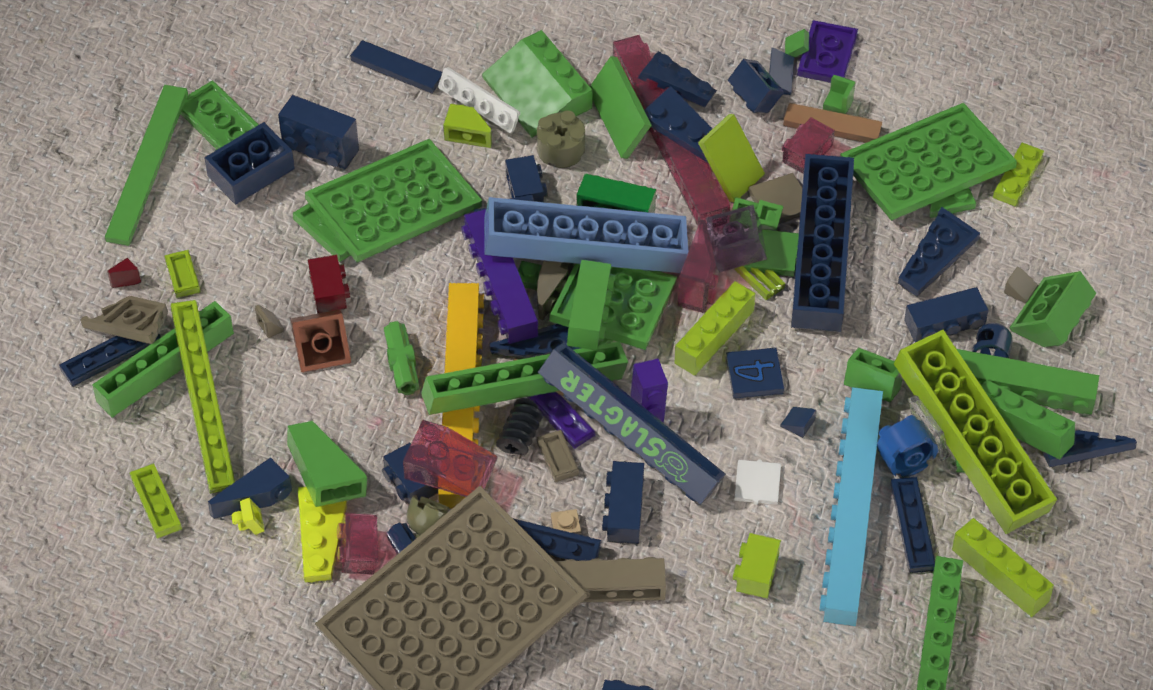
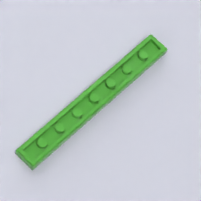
M164 84L105 234L106 242L130 246L187 98V88Z

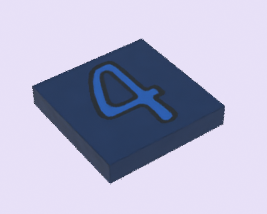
M777 348L726 352L733 399L784 394V384Z

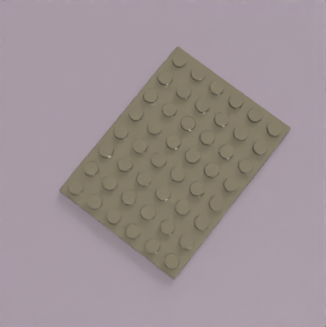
M479 486L318 620L315 625L374 690H479L587 598V595L518 523Z

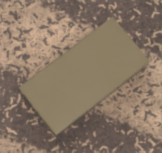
M561 430L537 437V444L554 483L579 475L578 466Z

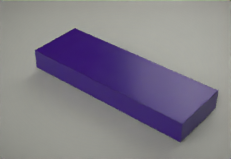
M557 392L527 397V399L536 403L538 410L541 411L543 416L557 431H562L565 440L574 449L595 436V431Z

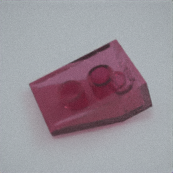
M702 219L699 222L680 274L677 306L706 313L709 304L713 305L717 296L715 289L719 275H715L716 262L706 221Z
M422 420L403 460L404 477L414 482L467 497L479 486L483 489L485 488L498 457L446 426Z

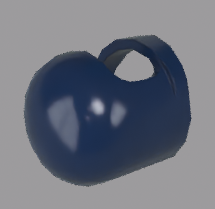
M999 323L983 325L978 330L976 335L977 343L973 345L972 352L980 350L982 354L991 355L990 349H995L993 356L1009 358L1013 343L1012 334L1009 329Z

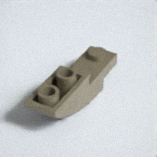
M543 261L537 288L539 319L544 320L547 314L552 312L574 263Z

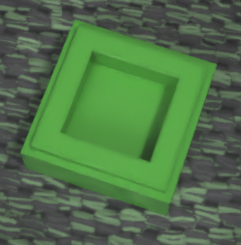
M805 29L785 38L786 54L795 58L809 51V32Z

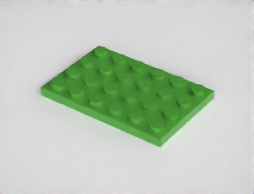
M964 102L840 154V157L854 158L853 176L891 221L1014 169L1017 160Z
M430 139L305 192L307 202L356 262H360L482 207V199Z

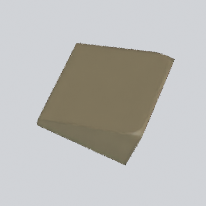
M1017 266L1006 282L1004 293L1027 303L1038 287V284L1023 269Z
M259 304L255 306L257 323L268 338L284 331L283 326L273 312Z

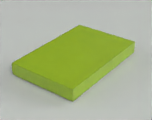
M728 114L698 142L729 202H734L736 197L740 198L749 190V187L753 186L765 174L734 114Z

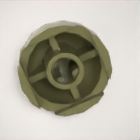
M413 495L406 516L409 527L417 533L415 538H418L447 514L449 507L425 497H421L420 501H418L417 496Z

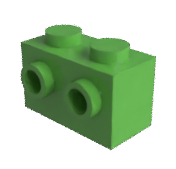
M858 347L848 359L844 385L851 388L883 391L882 400L891 402L901 390L903 378L894 365L895 361Z

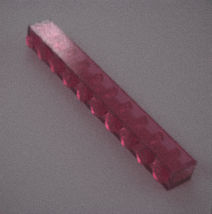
M640 35L614 41L613 56L618 57L645 110L665 91L657 87V82L648 78L646 81L638 79L642 70L652 59L647 43H643ZM650 127L649 131L699 230L727 222V212L730 211L728 199L721 194L718 180H714L712 177L710 164Z

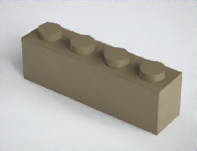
M664 558L592 559L590 561L568 559L556 562L586 592L587 598L581 603L665 600L666 578Z

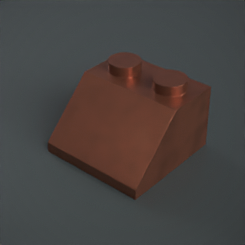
M340 309L290 319L301 372L351 363L343 314Z

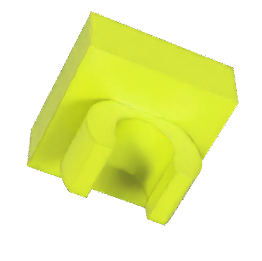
M250 498L240 501L241 511L234 512L231 515L233 524H238L240 531L249 528L255 535L264 532L261 509Z

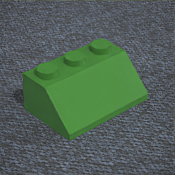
M1081 271L1044 277L1009 328L1012 332L1042 347L1060 346L1067 341L1068 335L1079 323V319L1084 311L1090 307L1096 291Z

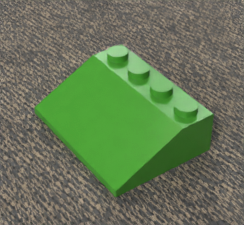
M542 30L521 39L482 73V78L500 100L520 112L518 122L531 138L537 136L538 122L543 117L567 110L574 112L575 116H578L592 109V89Z

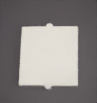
M760 459L757 461L738 460L734 501L753 502L755 505H758V503L778 505L781 464L762 462Z

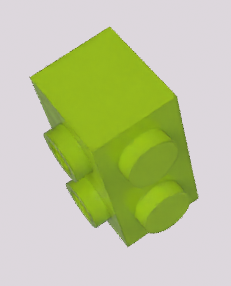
M749 533L747 543L742 542L739 558H742L741 565L736 564L733 573V580L737 581L736 592L768 599L780 554L781 540Z

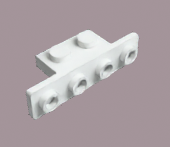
M444 68L438 85L440 90L464 105L474 107L480 115L507 132H514L520 115L517 109L451 68Z

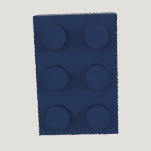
M295 95L290 97L278 114L281 139L292 151L295 150L312 159L321 160L333 167H339L346 170L359 151L356 118Z
M265 122L204 157L207 176L235 205L295 169L293 151Z

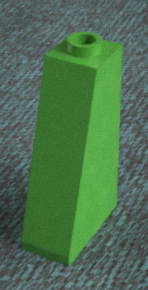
M313 421L287 426V446L315 507L366 497V474Z

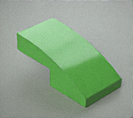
M736 197L729 217V223L757 229L777 230L783 206L763 200L755 203Z

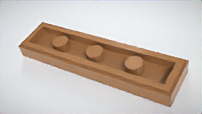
M789 103L783 126L867 143L879 138L882 121Z

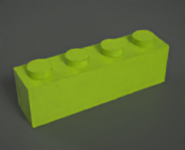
M734 281L675 345L674 364L695 376L754 312L755 292Z
M972 518L955 533L952 551L1030 617H1033L1050 602L1054 584L975 518Z

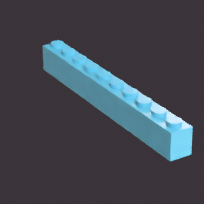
M852 387L851 398L845 397L844 412L849 413L848 418H843L841 433L846 434V440L840 439L838 455L844 456L843 461L837 462L836 476L841 477L840 483L835 482L833 498L838 499V505L832 504L830 520L836 522L835 527L829 528L828 543H833L832 550L827 549L825 565L830 566V571L824 572L822 588H827V595H821L819 611H824L823 622L856 626L883 391Z

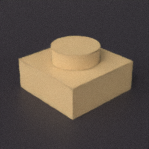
M577 509L551 513L552 528L581 535Z

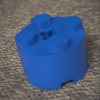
M914 415L907 416L904 420L892 426L887 425L879 431L880 438L877 442V450L895 476H897L896 474H901L902 477H910L923 471L929 466L927 461L931 456L935 459L938 454L937 444L924 424Z

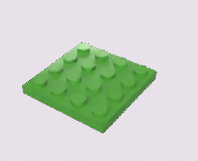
M575 264L550 314V322L569 327L581 264ZM611 267L610 274L615 275L613 290L608 289V291H612L610 306H605V308H609L607 323H602V325H606L605 338L646 350L675 288L677 276L660 271Z

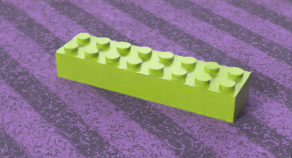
M941 330L901 349L894 362L895 367L1004 533L1008 534L1049 513L1057 501L1056 497L945 331Z

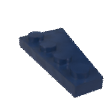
M670 86L644 110L652 125L651 127L708 163L698 142L712 128Z
M941 207L935 221L931 223L926 236L920 241L915 254L911 256L900 274L898 284L918 297L979 240L980 232Z

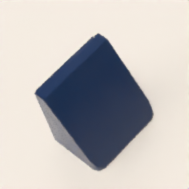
M793 407L780 427L803 438L816 420V410Z

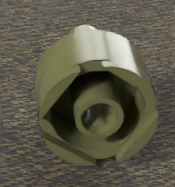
M567 110L562 113L550 114L539 120L537 127V153L539 158L547 165L548 162L555 164L556 168H568L576 165L581 160V156L585 153V126L575 116L574 112Z

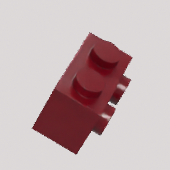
M331 255L307 259L317 314L347 309L346 299L350 298L348 283L343 284L342 279L346 278L344 264H339L338 256Z

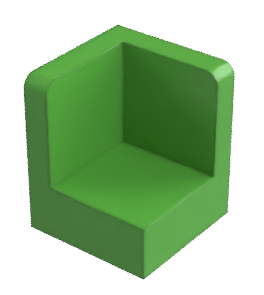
M833 75L830 92L823 103V110L847 114L854 99L855 81Z

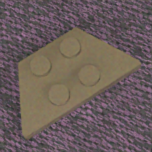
M128 296L115 304L102 308V315L93 319L84 316L80 321L83 328L153 344L168 314V309L165 303Z

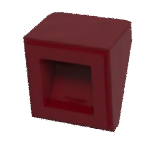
M128 258L107 271L112 288L141 283L138 268Z

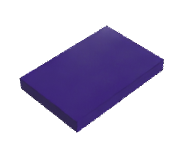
M812 20L809 30V51L802 54L797 76L831 83L833 75L845 78L858 35V29Z

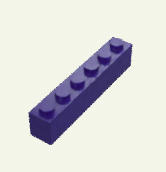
M486 209L465 214V225L461 226L462 234L465 240L469 239V252L471 258H476L477 260L476 270L479 278H484L483 287L487 297L491 296L492 301L490 304L493 315H498L500 319L498 320V326L501 335H506L509 344L538 337V320L513 257L485 255L484 217Z

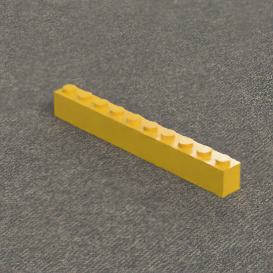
M449 283L444 373L482 366V354H478V349L483 348V334H478V331L483 329L484 315L479 313V308H484V293H480L479 283ZM480 406L442 413L438 497L439 503L449 507V509H453L477 488V483H472V477H477L478 462L473 461V455H478V439H474V433H479V418H475V412H480Z

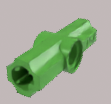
M399 321L389 322L384 327V335L388 348L387 357L390 371H393L398 393L411 395L419 389L413 346L409 344L405 324L399 323Z

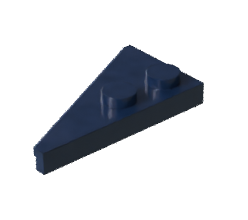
M560 324L538 329V337L511 344L508 343L506 338L489 343L491 354L531 358L551 354L559 345L563 343L567 345L569 327ZM569 346L572 350L580 349L579 347Z
M1076 430L1074 445L1060 460L1043 451L1041 452L1048 466L1054 467L1136 449L1137 441L1135 438L1116 435V439L1101 438L1097 432Z

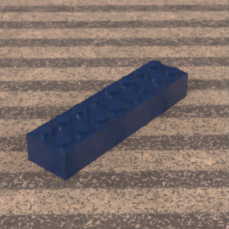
M805 154L791 328L842 331L854 158Z

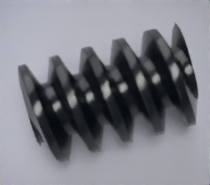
M527 398L516 399L496 442V446L500 450L508 454L526 455L528 453L529 446L532 444V438L536 435L535 430L539 428V422L543 420V414L538 410L536 403Z

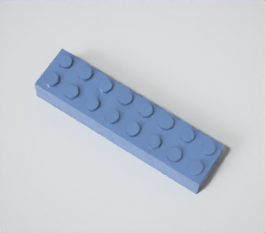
M493 197L488 199L484 217L485 255L581 264V260L608 263L611 264V267L672 273H683L689 254L686 216Z

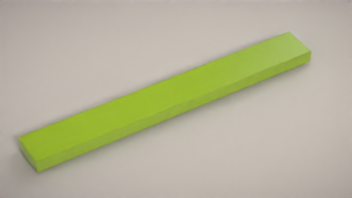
M190 300L171 303L170 308L209 493L222 492L232 485L235 479L197 301Z

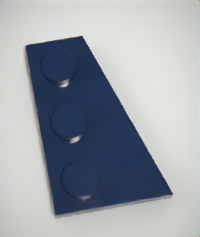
M657 51L638 76V79L646 81L648 78L657 82V87L663 90L671 86L682 98L702 107L707 106L717 91L708 82L702 81L693 75L690 70L680 66L668 55L662 54Z

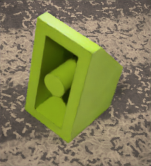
M450 104L443 124L444 141L491 148V128L474 107Z

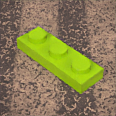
M1022 142L1014 155V158L1017 160L1016 168L1004 173L994 191L993 198L1016 207L1043 158L1044 150Z
M153 463L129 472L156 538L158 539L182 530L181 523L155 464Z

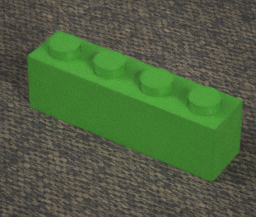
M581 260L568 329L567 346L597 350L599 340H604L606 325H602V323H607L609 308H605V306H610L612 291H608V289L613 290L615 275L610 274L611 264Z
M986 380L981 385L1016 439L1059 460L1074 445V421L991 381Z

